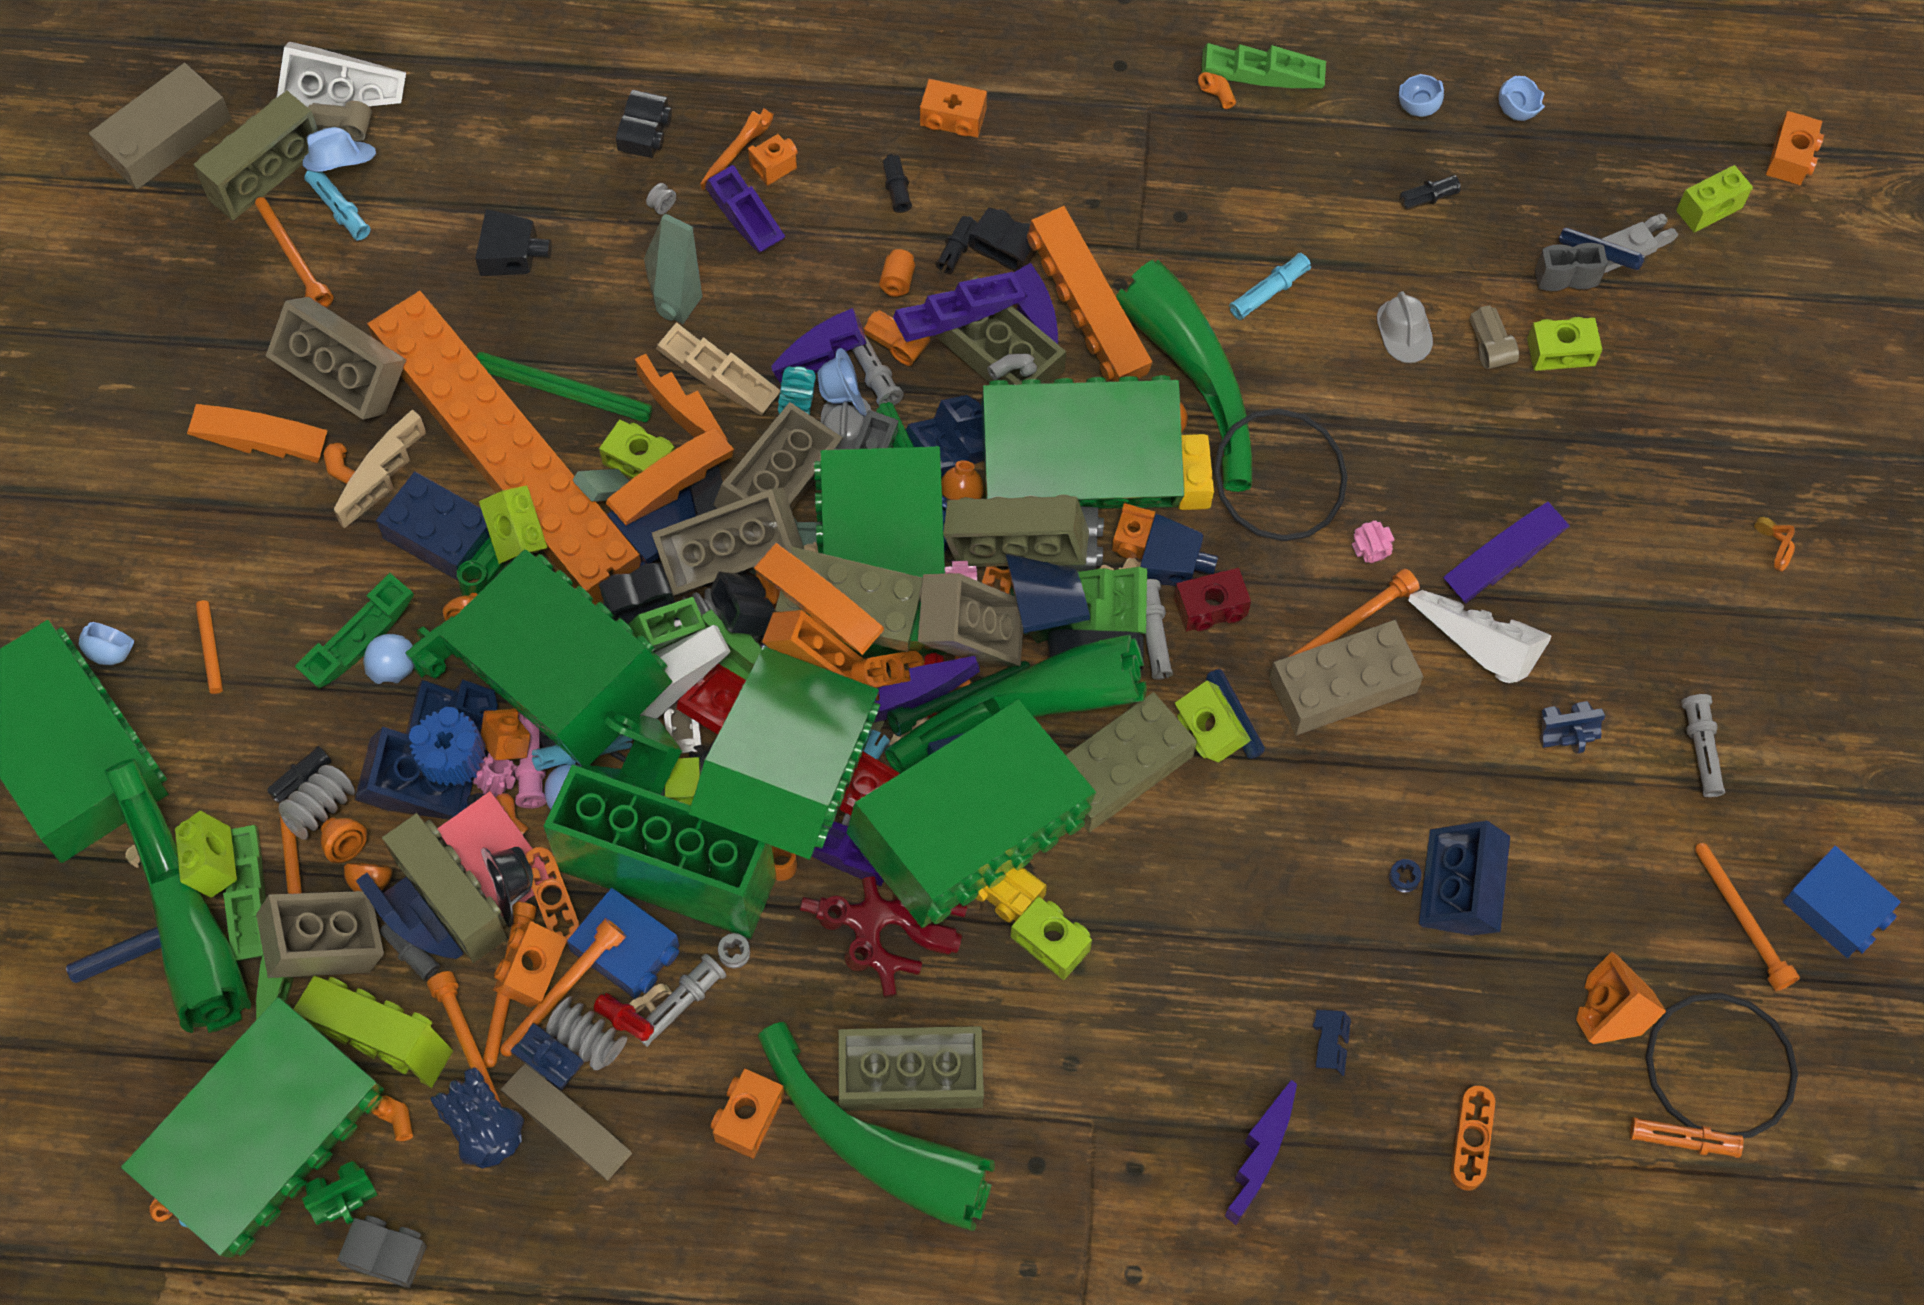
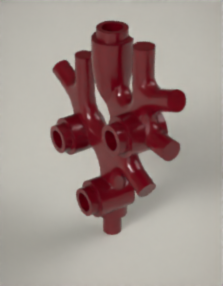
M874 876L862 879L865 898L859 904H849L841 896L820 897L819 901L806 897L801 899L799 910L815 914V919H818L824 928L836 930L844 924L854 930L856 938L845 952V963L853 971H864L868 967H872L879 975L884 998L897 995L894 974L897 971L919 975L922 967L921 961L893 955L882 947L880 932L886 925L896 924L902 927L912 941L930 951L950 955L951 952L957 954L960 947L962 933L956 932V928L941 924L935 925L932 922L921 928L895 894H893L892 901L884 900L878 892ZM958 904L951 909L950 914L965 917L967 905L962 906ZM828 912H834L837 915V918H831ZM854 953H860L864 960H858Z

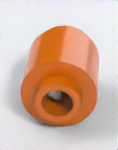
M895 249L886 257L879 281L880 288L886 294L898 297L909 292L915 270L914 257L910 252L903 249Z

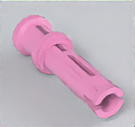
M518 712L520 722L530 733L527 758H520V765L515 770V778L519 784V794L516 795L515 803L522 808H538L546 804L542 783L546 776V770L537 771L532 762V757H538V755L533 756L532 751L540 749V730Z

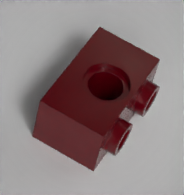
M1239 568L1176 583L1174 600L1186 632L1194 629L1196 631H1204L1211 628L1214 624L1226 621L1227 623H1236L1248 616L1251 599ZM1213 599L1218 601L1220 605H1210L1206 601Z

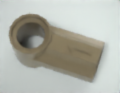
M348 101L345 106L319 103L309 104L308 108L312 110L318 131L337 127L347 131L353 141L365 139L372 114L371 108L365 103Z
M1489 305L1480 307L1476 312L1471 313L1469 320L1479 342V357L1483 367L1490 369L1516 363L1519 359L1517 342L1512 335H1507L1497 309Z

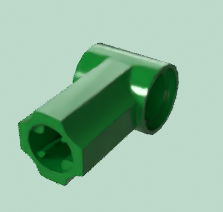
M490 536L473 558L463 562L457 570V579L462 596H469L471 593L479 594L507 563L499 564ZM478 579L475 583H468L469 580Z

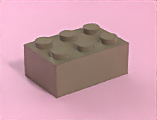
M363 891L268 895L256 913L268 978L370 973L384 954L375 909Z

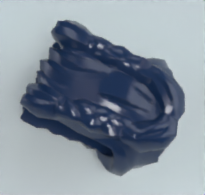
M474 1067L464 1072V1083L457 1079L451 1081L449 1084V1094L446 1095L439 1092L436 1096L431 1097V1102L438 1111L440 1119L450 1126L453 1135L459 1141L460 1160L464 1164L475 1165L483 1169L498 1165L505 1158L514 1154L519 1144L522 1143L521 1129L524 1118L520 1113L501 1106L500 1102L496 1100L494 1093L490 1090L489 1085L485 1083L483 1075Z

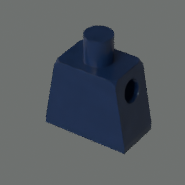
M1155 514L1140 567L1147 569V579L1158 580L1161 585L1176 586V583L1193 579L1195 570L1214 574L1219 556L1200 552L1204 537L1201 532Z

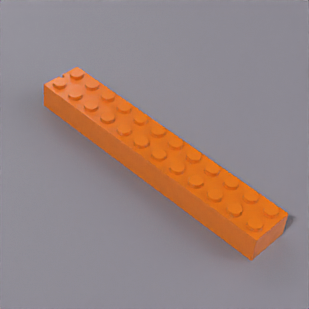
M418 291L367 323L372 338L406 359L400 376L492 489L498 493L503 490L528 486L547 548L543 551L557 569L570 578L573 582V588L576 589L578 586H581L593 598L592 603L596 605L603 600L598 584L610 577L609 571L613 570V575L630 574L640 567L641 559L639 553L595 501H591L574 483L573 478L575 476L421 291Z

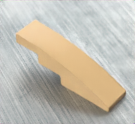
M677 322L656 347V350L709 387L761 416L780 393L776 386L732 352L727 356L703 337L700 341Z
M413 409L382 437L366 455L348 481L334 508L338 521L343 528H346L394 489L390 477L410 461L406 449L426 434L421 417Z

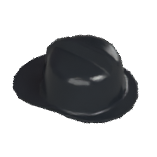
M483 847L481 849L482 858L493 881L500 910L507 926L512 927V905L524 897L532 886L533 873L531 866L520 847H513L491 853L487 848Z

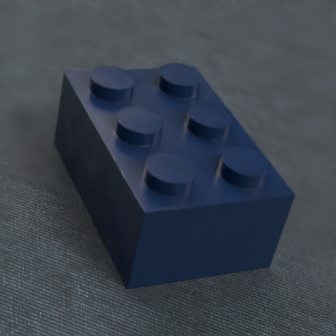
M415 471L376 520L383 539L457 581L459 566L463 562L471 560L490 536L481 508Z

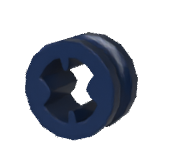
M1399 860L1390 871L1389 881L1397 891L1411 892L1417 888L1421 880V869L1412 860ZM1400 869L1402 872L1405 869L1412 872L1410 878L1414 881L1410 883L1407 880L1405 884L1400 882V874L1397 871Z

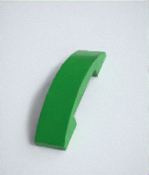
M391 573L366 595L370 601L324 646L317 643L295 665V668L317 688L320 689L355 665L365 655L368 644L374 638L386 634L414 596L413 592Z

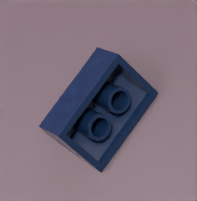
M1487 820L1430 829L1419 925L1471 936L1501 932L1510 835Z

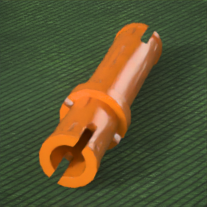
M1636 1117L1632 1118L1630 1125V1140L1697 1150L1699 1155L1705 1156L1709 1152L1740 1158L1743 1151L1742 1135L1711 1131V1128L1707 1126L1697 1129L1670 1123L1642 1120ZM1653 1131L1680 1135L1681 1138L1654 1134ZM1691 1137L1719 1142V1144L1692 1140Z

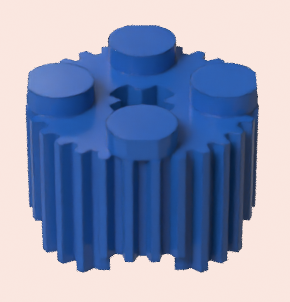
M444 707L438 714L434 711L432 716L426 715V720L421 719V724L411 729L409 739L412 743L410 745L411 754L429 782L432 781L434 783L437 781L439 785L444 782L446 786L452 782L453 785L461 784L464 786L466 781L472 782V777L477 778L476 773L480 770L479 764L484 762L482 757H485L484 750H486V744L469 716H465L463 712L459 714L458 710L454 707Z

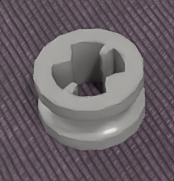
M659 183L649 192L646 204L654 208L658 214H664L673 206L676 200V193L672 189H668V186L664 183Z
M733 933L726 935L719 942L718 952L723 965L736 969L748 962L750 949L745 937ZM735 944H738L740 952L743 953L741 955L735 954L733 958H729L726 948H733Z

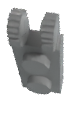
M1661 213L1651 217L1645 223L1640 222L1602 238V240L1647 256L1656 252L1658 248L1674 241L1678 233L1674 228H1671L1653 237L1651 232L1660 229L1668 222L1667 217ZM1607 260L1608 265L1604 273L1623 265Z

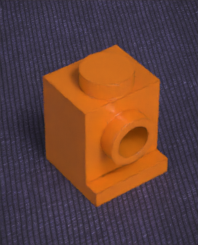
M777 134L757 147L752 145L748 148L750 167L767 186L797 168V148L789 138L783 140Z
M1124 503L1113 539L1112 551L1125 558L1143 559L1155 511Z
M516 709L484 711L481 737L486 744V750L493 759L527 758L530 733L518 719V711Z

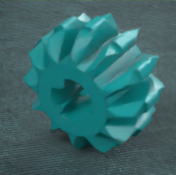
M788 366L784 370L778 402L779 414L791 402L810 415L816 379L813 370L800 366Z

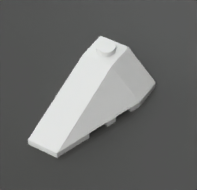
M288 42L284 47L277 97L287 90L307 107L309 104L312 105V103L345 106L348 101H360L368 106L396 104L402 102L406 72L324 49Z
M1424 590L1410 594L1408 600L1485 669L1496 673L1495 677L1503 682L1514 683L1528 677L1551 639V635L1512 619L1509 624L1498 622L1493 619L1491 612L1482 609L1481 611L1463 610L1464 605L1462 603Z
M712 625L653 652L667 664L668 668L665 672L673 682L640 715L657 719L731 652L718 626Z

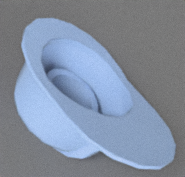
M337 127L326 128L307 136L309 153L303 159V167L310 171L319 172L341 166L360 164L373 159L376 151L370 144L353 141L350 134L344 129Z
M839 348L836 351V357L823 364L818 371L821 396L832 404H840L844 401L847 403L852 402L859 413L866 416V408L858 389L853 364L846 351Z

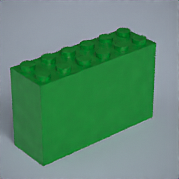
M1160 375L1151 377V381H1138V377L1127 376L1119 378V382H1106L1105 378L1094 377L1086 379V383H1073V379L1060 378L1054 380L1053 384H1041V380L1027 379L1021 381V384L1009 385L1006 380L990 381L989 385H983L981 409L985 499H991L996 496L1023 498L1029 495L1056 497L1057 495L1064 494L1077 496L1082 507H1098V510L1123 509L1124 503L1140 508L1178 507L1184 497L1179 380H1171L1170 376Z
M940 446L820 450L821 461H814L816 491L822 490V493H815L817 522H822L823 524L816 525L818 553L922 578L924 574H945ZM920 603L908 651H917L921 656L931 653L947 655V652L918 642ZM871 644L864 654L861 655L847 645L862 658L906 652Z
M524 549L438 634L473 673L581 766L590 765L620 735V733L611 729L604 722L606 714L613 711L640 715L673 681L665 672L668 668L667 664L657 654L652 653L655 648L642 635H639L637 638L632 635L634 631L621 618L614 621L612 619L613 614L601 602H598L596 605L593 604V598L581 586H578L576 589L573 588V582L561 570H558L556 573L553 572L552 569L554 567L544 556L539 554L535 557Z
M46 620L0 648V779L39 838L62 864L126 823L118 800L104 772L109 767L121 761L134 758L156 803L168 796L169 793L162 785L167 781V778L62 626L55 630L50 621Z
M764 646L705 759L689 815L810 860L815 847L823 848L829 829L832 827L838 808H840L846 790L850 785L855 768H857L863 750L866 748L872 724H874L881 704L875 702L879 689Z
M1018 699L856 801L846 833L921 928H924L931 922L935 925L942 922L950 915L951 909L958 904L966 906L978 896V891L984 887H995L1005 878V873L1011 869L1020 870L1032 860V855L1041 850L1045 853L1052 849L1058 843V838L1064 834L1073 835L1079 831L1085 824V816L1092 809L1091 803L1096 791Z
M573 764L543 826L560 872L608 889L613 888L619 893L729 932L740 934L749 939L752 938L777 878L772 845L689 815L691 806Z
M277 997L129 1157L121 1168L217 1254L230 1258L238 1254L241 1257L255 1243L256 1239L253 1235L262 1225L266 1228L269 1227L282 1212L278 1207L289 1196L293 1199L304 1189L307 1184L304 1178L313 1168L318 1171L330 1160L333 1155L330 1152L331 1148L339 1140L345 1142L358 1128V1125L355 1124L357 1119L364 1112L369 1115L383 1100L380 1094L384 1091V1088L292 1007Z

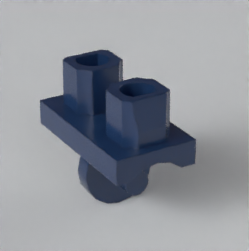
M1588 701L1573 705L1570 714L1562 715L1559 708L1555 706L1544 708L1541 714L1542 729L1540 742L1542 747L1571 745L1575 754L1583 753L1587 742L1601 739V724L1605 719L1602 708L1593 710Z
M534 1023L520 1042L511 1049V1053L561 1091L584 1064L580 1057Z

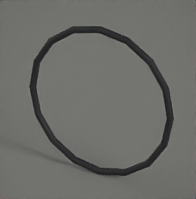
M1280 408L1251 413L1231 426L1218 446L1214 466V477L1219 498L1235 521L1258 536L1279 541L1310 537L1330 524L1344 503L1348 475L1342 451L1327 429L1305 414ZM1279 414L1303 420L1323 434L1337 455L1342 476L1338 501L1325 520L1306 532L1280 535L1259 530L1240 517L1225 496L1220 476L1223 449L1234 432L1254 418Z
M1724 993L1692 995L1669 1007L1652 1028L1646 1052L1651 1086L1667 1112L1687 1127L1701 1129V1126L1695 1125L1672 1107L1657 1083L1652 1058L1657 1034L1672 1013L1695 1001L1721 999L1748 1007L1772 1026L1786 1047L1791 1070L1787 1099L1774 1117L1750 1131L1730 1132L1727 1134L1752 1138L1776 1125L1793 1102L1798 1078L1792 1044L1776 1020L1752 1002Z

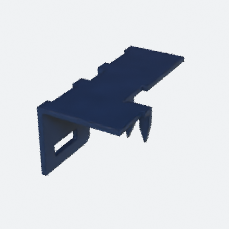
M1316 1010L1315 1022L1313 1023V1027L1317 1031L1318 1028L1322 1030L1321 1039H1319L1316 1068L1337 1069L1342 1076L1345 1075L1347 1050L1337 1044L1338 1035H1341L1344 1042L1348 1044L1351 1019L1345 1011Z

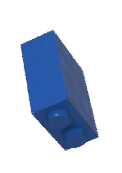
M1834 846L1783 900V903L1848 959L1856 949L1863 954L1876 940L1871 934L1877 927L1884 931L1895 920L1897 915L1892 911L1901 901L1837 846Z
M611 888L570 936L567 943L571 952L580 958L596 940L594 938L597 933L596 928L605 918L616 924L627 937L618 947L613 946L610 950L606 949L591 967L636 999L642 992L646 994L657 981L656 975L664 965L668 967L674 962L679 954L678 948L680 945L678 937L674 932Z

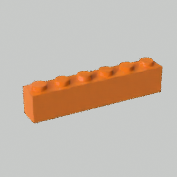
M1065 206L1032 219L1027 234L1029 245L1040 254L1042 267L1046 275L1052 276L1060 300L1068 304L1074 325L1078 329L1081 328L1086 336V346L1092 355L1096 354L1100 361V370L1106 381L1119 382L1121 377L1134 376L1139 379L1147 375L1152 365V360Z

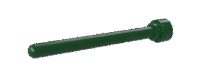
M1021 661L1020 666L1007 667L912 709L901 706L890 710L887 713L889 726L895 735L901 736L912 731V727L917 723L916 721L944 710L977 691L1030 667L1031 664L1028 661Z

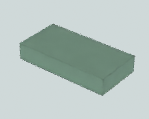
M619 469L578 471L573 478L574 483L591 501H605L629 482Z

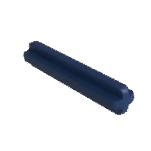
M1564 228L1559 236L1560 243L1571 247L1582 243L1604 245L1608 261L1634 270H1639L1645 260V256L1640 252L1570 228Z
M1221 669L1209 672L1206 681L1208 680L1219 686L1251 739L1249 743L1242 747L1247 757L1253 759L1264 753L1265 747L1224 672Z
M157 927L69 963L66 966V971L70 980L73 983H78L160 948Z

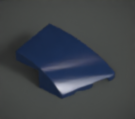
M968 395L941 400L933 419L907 425L906 431L914 447L940 446L941 476H944L949 469L955 467L958 461L965 460L974 465L983 461L982 409L980 403Z
M688 486L679 491L677 500L628 525H625L613 511L608 513L607 516L639 553L641 560L648 564L660 557L652 532L696 517L691 489Z
M1011 554L1006 555L1024 633L1090 620L1084 590L1077 569Z
M463 679L454 691L422 680L417 688L406 734L409 735L414 726L420 725L421 719L426 720V715L432 716L434 711L438 714L444 707H454L458 710L459 714L463 712L465 716L470 717L481 735L484 711L497 710L498 704L494 690ZM484 750L485 757H487L489 752Z
M365 873L356 880L380 917L404 940L417 948L442 957L457 959L464 954L407 877L384 893L368 873Z

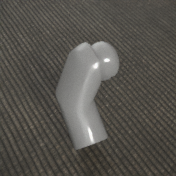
M1008 354L988 366L987 370L992 379L997 380L1015 369H1020L1022 376H1029L1037 371V365L1033 362L1034 358L1029 354Z

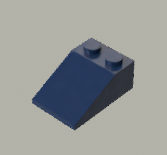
M386 727L378 730L369 741L355 801L388 811L408 814L417 813L421 816L448 820L467 808V797L470 796L474 777L471 778L472 782L466 781L464 786L461 784L453 785L452 782L448 786L444 782L441 785L437 781L434 783L432 781L429 782L411 754L410 745L412 743L410 742L409 735Z

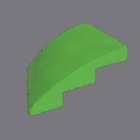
M1133 567L1118 570L1102 568L1078 572L1090 620L1072 623L1073 630L1127 631L1146 634V568Z

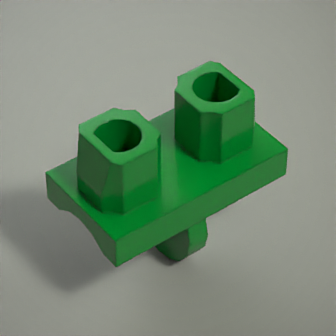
M453 616L431 632L424 626H421L416 631L420 640L405 652L413 664L415 672L421 678L427 674L436 679L445 672L446 664L444 660L451 654L459 658L438 634L454 618Z
M350 1161L340 1166L337 1171L340 1180L328 1185L324 1178H316L306 1184L307 1196L302 1198L316 1225L327 1220L332 1222L342 1216L347 1225H349L354 1220L352 1211L364 1206L363 1202L378 1195L364 1168L360 1169L354 1161Z

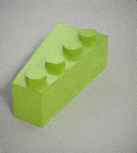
M315 975L313 976L294 1007L298 1014L320 1033L344 1045L350 1039L349 1044L362 1054L372 1059L378 1056L381 1060L391 1065L394 1070L405 1075L410 1069L420 1079L421 1083L431 1088L433 1087L453 1050L431 1028L433 1023L431 1020L416 1012L413 1013L412 1017L404 1014V1010L400 1006L387 1000L384 1004L378 1003L373 995L358 988L356 992L348 990V986L334 977H329L327 981Z

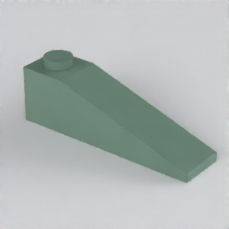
M664 214L645 254L644 264L656 311L667 320H675L684 324L702 298L693 227L670 215Z

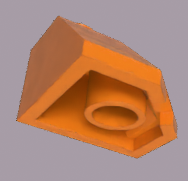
M1611 952L1587 976L1585 989L1589 993L1585 1007H1579L1576 1021L1588 1041L1592 1044L1642 1036L1657 1022L1666 1010L1653 990L1617 954Z

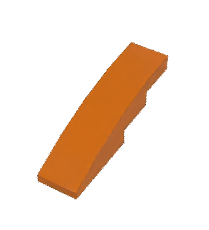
M646 354L635 358L639 378L653 398L676 423L694 438L715 428L727 441L725 434L698 390L686 396L672 372L660 377Z
M196 404L187 434L249 454L252 449L280 458H284L285 454L318 463L327 430L257 412Z
M712 428L686 442L635 476L607 499L606 504L625 525H628L677 500L680 490L704 479L708 469L732 457L734 448L715 428Z
M777 543L754 567L758 575L781 590L787 599L810 614L816 623L861 655L885 630L880 623L855 602Z

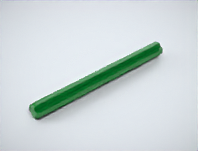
M479 352L476 356L489 374L639 421L648 422L652 415L651 404L488 353Z

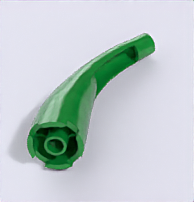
M1152 259L1131 276L1134 281L1129 285L1127 293L1121 288L1116 298L1128 319L1173 359L1194 382L1206 399L1223 440L1231 426L1247 416L1238 382L1218 338L1194 298L1159 260L1155 262ZM1248 423L1238 428L1224 447L1222 476L1223 487L1228 491L1242 492L1252 487V453Z
M1125 635L1077 646L1049 657L977 691L934 715L886 748V758L892 768L901 774L929 756L927 752L928 743L967 732L1018 699L1033 717L1091 711L1144 701L1147 687L1146 681L1139 682L1141 679L1140 666H1144L1139 645L1135 638L1131 639V635Z
M131 758L114 764L104 772L118 800L149 887L161 944L164 973L179 1024L184 1031L189 1033L194 1032V1027L206 1026L208 1033L228 1028L242 1019L240 1012L244 1008L251 1009L248 992L233 950L201 893L180 882L177 844L160 808L146 785L135 759Z
M785 1022L770 1025L758 1034V1039L780 1084L784 1086L786 1094L809 1126L839 1157L869 1181L914 1209L944 1223L970 1231L975 1230L976 1224L973 1223L972 1218L981 1219L992 1187V1184L985 1181L986 1170L994 1171V1160L859 1120L847 1114L832 1102L809 1078L797 1058L801 1052Z

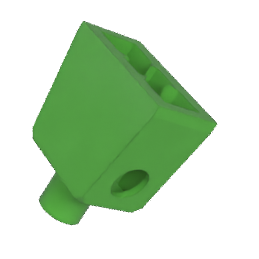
M694 597L639 614L628 624L634 631L632 634L634 637L637 638L639 635H642L655 648L653 652L706 628ZM675 617L679 618L682 625L676 628L674 625Z

